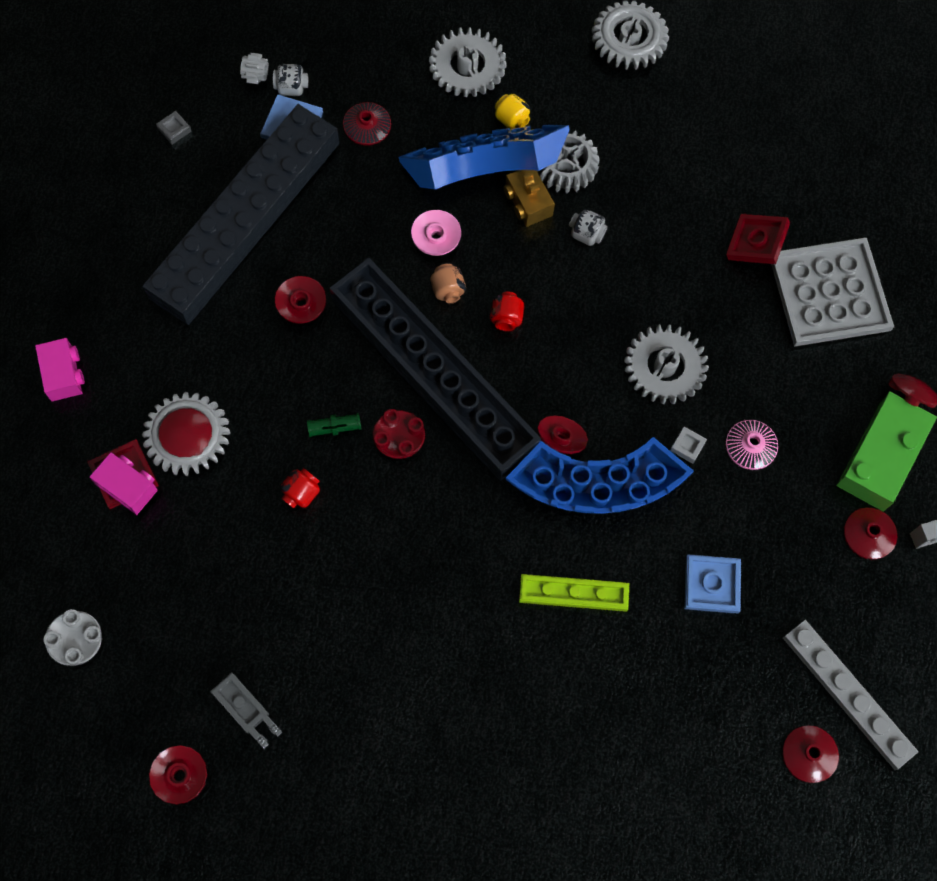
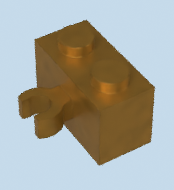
M518 170L506 175V184L503 187L504 193L508 200L512 199L515 205V213L519 220L522 219L526 227L553 216L555 203L536 170Z

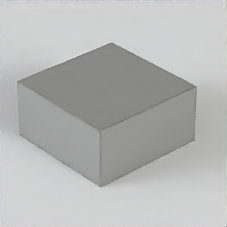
M937 520L921 524L910 533L916 549L937 543Z

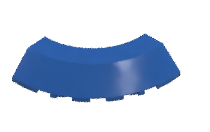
M543 125L542 129L531 130L530 126H524L512 130L510 128L492 130V134H482L477 136V133L460 137V141L440 142V148L426 150L424 147L400 156L399 161L419 187L438 189L459 180L495 172L512 170L539 171L557 162L569 133V125Z
M654 437L645 445L623 458L613 461L588 460V462L571 459L570 456L564 455L540 441L506 477V480L525 494L550 506L581 513L603 514L626 511L651 503L681 485L694 471Z

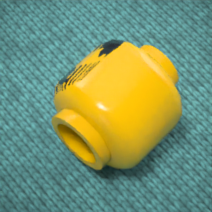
M505 94L497 101L495 115L506 128L512 130L524 127L529 123L530 106L518 95Z

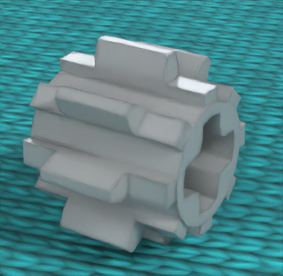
M256 53L244 56L241 62V78L247 79V83L252 84L266 81L269 66L268 59H264L262 54Z

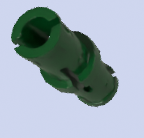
M359 413L339 417L330 415V418L307 420L309 437L333 433L334 436L338 435V432L361 430Z

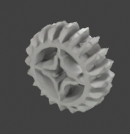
M576 130L572 134H568L557 162L537 171L542 182L547 181L548 188L554 185L557 192L560 188H564L566 193L570 191V188L577 192L580 186L586 188L588 182L594 180V176L599 168V156L597 155V147H592V140L585 141V134L579 137ZM581 158L585 162V166L582 169L579 167V159Z

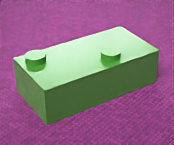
M889 392L880 402L836 486L884 512L894 503L937 416L920 407L913 406L906 402L905 399Z

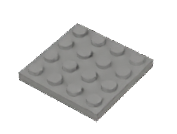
M867 238L783 250L780 252L777 263L771 264L794 346L888 332L894 328Z

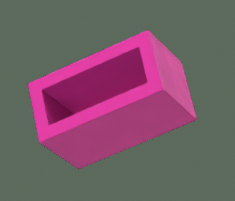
M67 338L35 345L44 392L49 399L56 401L82 394L81 384H84V377L81 369H77L76 361H80L76 346H71Z
M110 453L90 478L96 486L138 515L158 491L153 484L155 479L144 470H141L139 473L133 469L134 464L125 456L121 455L118 458L113 453Z

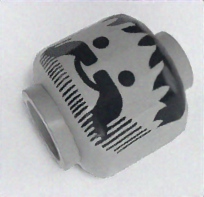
M280 64L278 69L273 71V88L277 89L278 93L282 96H300L303 93V88H308V73H303L301 65Z
M589 209L583 210L580 214L575 213L569 223V226L572 227V237L588 246L595 243L599 244L608 227L605 225V218Z

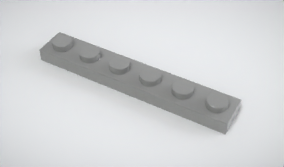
M806 620L783 637L791 649L894 770L901 768L918 753V750Z

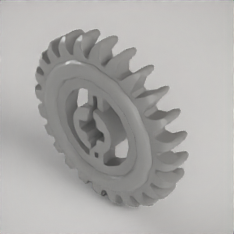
M623 1V4L620 5L616 2L613 7L607 6L605 11H601L599 17L594 20L592 41L596 42L595 50L602 48L600 57L608 53L607 63L616 58V67L624 61L625 69L627 70L630 62H633L634 68L637 70L639 61H641L644 68H646L648 59L654 64L656 55L658 58H661L663 51L667 48L669 40L667 33L669 29L665 26L666 21L660 18L661 14L659 12L653 13V7L645 8V3L637 5L636 1H632L631 4L628 1ZM626 21L621 26L620 36L618 40L615 37L614 28L617 26V24ZM641 25H643L648 37L643 43L639 44L642 33Z
M460 27L458 36H455L453 31L450 30V39H447L443 34L441 38L442 44L439 41L435 42V48L431 49L432 56L429 57V63L431 64L430 72L433 73V79L438 81V86H446V92L454 90V95L456 96L463 93L464 97H468V94L471 93L473 97H476L477 92L486 94V88L493 90L494 84H499L501 81L500 77L505 75L506 54L502 52L501 44L496 47V38L489 42V32L481 38L480 29H478L474 36L472 35L471 27L468 28L466 35L463 34ZM455 55H457L458 72L464 76L457 74L451 67L450 63ZM479 55L485 63V67L480 73L477 71Z
M659 324L656 328V333L652 331L651 327H648L646 331L647 337L642 332H639V342L636 339H632L631 345L633 348H627L626 352L629 356H626L624 362L630 365L626 366L625 372L632 374L628 378L629 382H637L634 386L635 390L643 389V397L650 394L652 402L659 397L662 404H665L666 399L675 404L676 397L681 401H685V394L692 397L695 395V390L701 389L702 384L700 382L705 381L707 378L705 374L701 373L706 372L709 368L708 365L704 366L701 364L707 361L708 356H699L704 351V347L695 348L698 338L688 341L691 334L690 331L682 337L681 327H678L675 333H672L671 325L669 324L666 331L663 332ZM662 349L655 360V372L652 375L648 368V358L654 351ZM672 356L671 361L668 364H665V366L662 369V372L660 373L663 363L669 361V359ZM681 357L684 363L683 374L678 379L662 381V378L674 375Z
M185 392L180 399L177 394H174L173 401L164 398V406L157 404L155 405L157 413L150 412L148 414L152 421L144 423L145 428L149 430L142 433V436L148 439L143 443V446L146 449L150 448L147 455L149 458L155 456L154 464L156 466L163 462L162 469L165 472L172 466L174 475H177L179 469L182 468L185 476H188L189 468L192 467L195 473L199 474L200 464L209 470L208 459L218 463L215 452L225 454L220 444H229L228 439L222 435H229L230 430L222 426L228 425L229 421L226 418H220L224 416L225 412L222 409L216 410L218 408L217 402L208 404L210 401L208 396L199 400L200 396L198 393L189 398L188 392ZM183 408H192L201 411L209 419L212 426V438L201 455L177 457L163 449L159 440V428L163 419L171 412Z

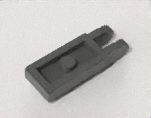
M232 672L210 691L248 734L250 733L264 749L269 744L267 739L255 729L256 726L264 721L274 735L278 737L282 733L268 717L270 714Z

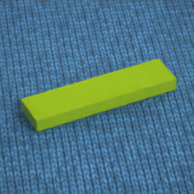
M521 574L519 603L627 612L629 583Z

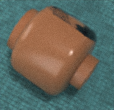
M443 264L438 266L431 275L430 281L437 299L446 301V303H454L464 294L466 285L460 268L452 264Z

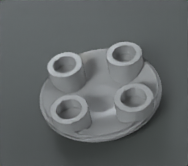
M72 609L55 618L44 636V643L49 655L58 663L67 666H76L89 661L97 653L102 642V631L96 619L85 612Z

